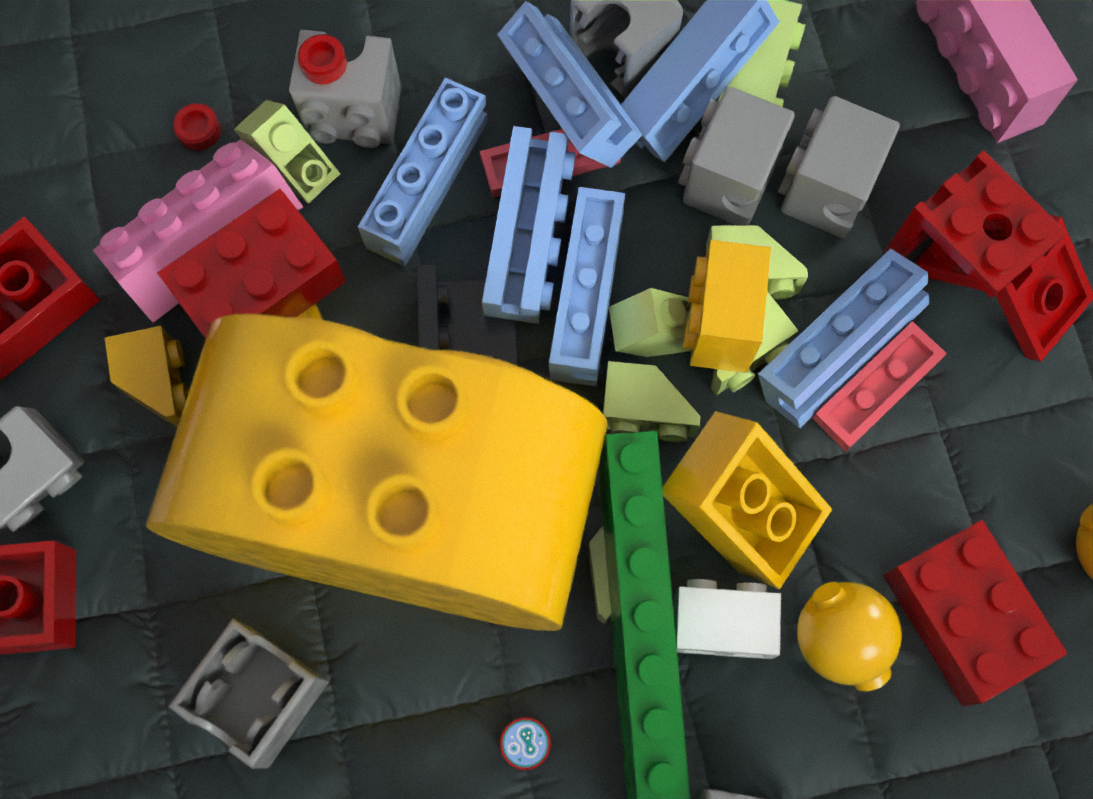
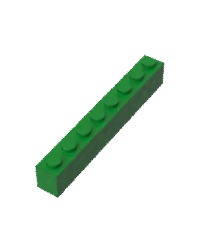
M657 431L606 434L598 469L626 799H690Z

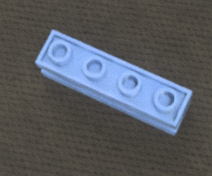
M767 0L705 1L621 104L642 133V136L635 142V145L640 148L645 145L653 156L663 162L668 159L704 115L710 100H716L779 24V20Z
M525 1L497 34L577 151L612 168L642 136V133L559 20L549 14L543 17L537 7Z
M448 78L443 80L358 225L366 249L404 267L407 265L488 122L487 113L483 112L486 106L485 95Z
M513 126L482 299L484 316L539 324L541 309L550 311L554 283L546 282L548 266L558 265L561 239L554 238L553 236L556 222H565L569 195L561 194L563 179L572 180L576 152L568 151V136L564 133L550 132L549 141L533 139L531 128Z
M579 187L549 359L550 380L589 386L597 385L624 216L625 193Z
M890 248L758 373L766 403L797 427L801 428L929 305V294L922 290L928 284V272Z

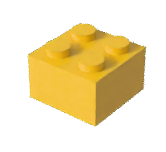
M710 240L706 257L697 256L694 275L691 276L688 304H691L689 320L686 321L683 349L691 350L690 366L743 373L748 372L763 339L771 247Z

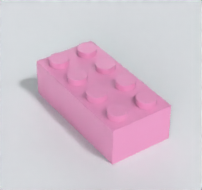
M916 0L915 2L919 17L924 23H928L937 39L940 53L943 57L948 58L957 73L960 88L964 93L969 94L975 104L982 126L991 132L997 143L1044 125L1078 80L1030 0Z
M240 139L236 143H228L218 149L213 155V160L199 171L194 170L182 176L177 181L176 188L163 198L153 199L146 203L139 210L138 216L127 225L114 228L106 233L100 240V245L93 249V251L116 281L154 323L179 303L157 274L158 271L279 188H281L298 211L303 206L274 164Z

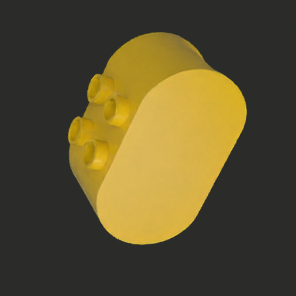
M255 314L227 315L215 319L210 325L146 527L162 537L190 548L280 574L489 623L541 631L560 630L607 430V420L598 408L579 395L546 381L524 368L491 357L460 351L423 349L387 341L346 325L313 318H282Z

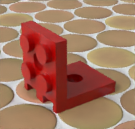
M983 150L961 173H955L941 185L933 196L924 203L921 201L913 208L884 252L886 253L891 248L903 257H906L931 237L992 299L1059 242L1067 232ZM993 221L1000 224L1005 230V240L998 241L988 237L984 232L983 223Z
M1054 215L1050 216L1067 234L995 295L1025 358L1042 362L1093 300V290L1062 217ZM993 221L983 223L984 232L988 237L998 241L1005 240V230L1000 224ZM935 241L915 263L928 272V278L983 291Z

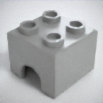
M571 0L570 37L586 59L601 49H611L618 52L615 60L619 64L625 61V64L615 69L614 72L618 77L610 85L626 99L680 33L683 9L678 0Z
M300 30L289 92L302 125L310 137L320 143H333L336 139L353 140L356 144L367 148L377 147L380 143L392 144L400 100L401 82L391 38L366 36L363 52L355 60L347 62L344 74L337 81L330 84H316L309 81L303 75L298 62V50L306 39L319 34L327 35V33Z
M730 86L724 90L719 102L711 99L701 122L703 128L698 138L693 137L683 160L685 166L679 179V184L686 186L683 203L734 225L749 226L783 149L782 144L794 120V112Z
M832 96L829 99L824 112L815 108L804 131L800 145L797 146L786 170V175L778 190V193L786 196L781 207L782 213L840 238L847 237L854 225L853 223L858 211L863 209L899 130V123L836 96Z
M15 406L0 418V429L8 437L11 444V456L6 465L0 469V529L8 527L12 532H15L20 527L21 529L24 528L44 511L45 508L39 502L48 494L52 498L58 494L62 495L79 481L83 475L77 469L84 464V459L35 408Z
M233 618L168 707L189 723L196 724L218 737L230 747V753L251 768H269L329 682L254 628Z

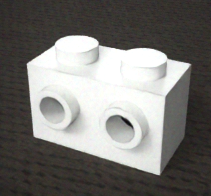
M703 579L687 580V587H679L674 595V625L677 653L773 659L779 656L781 593H767V585L760 583H738L737 590L717 589L716 581Z

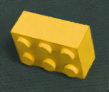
M717 411L714 412L662 487L663 496L738 573L779 590L832 511L827 502L757 422Z

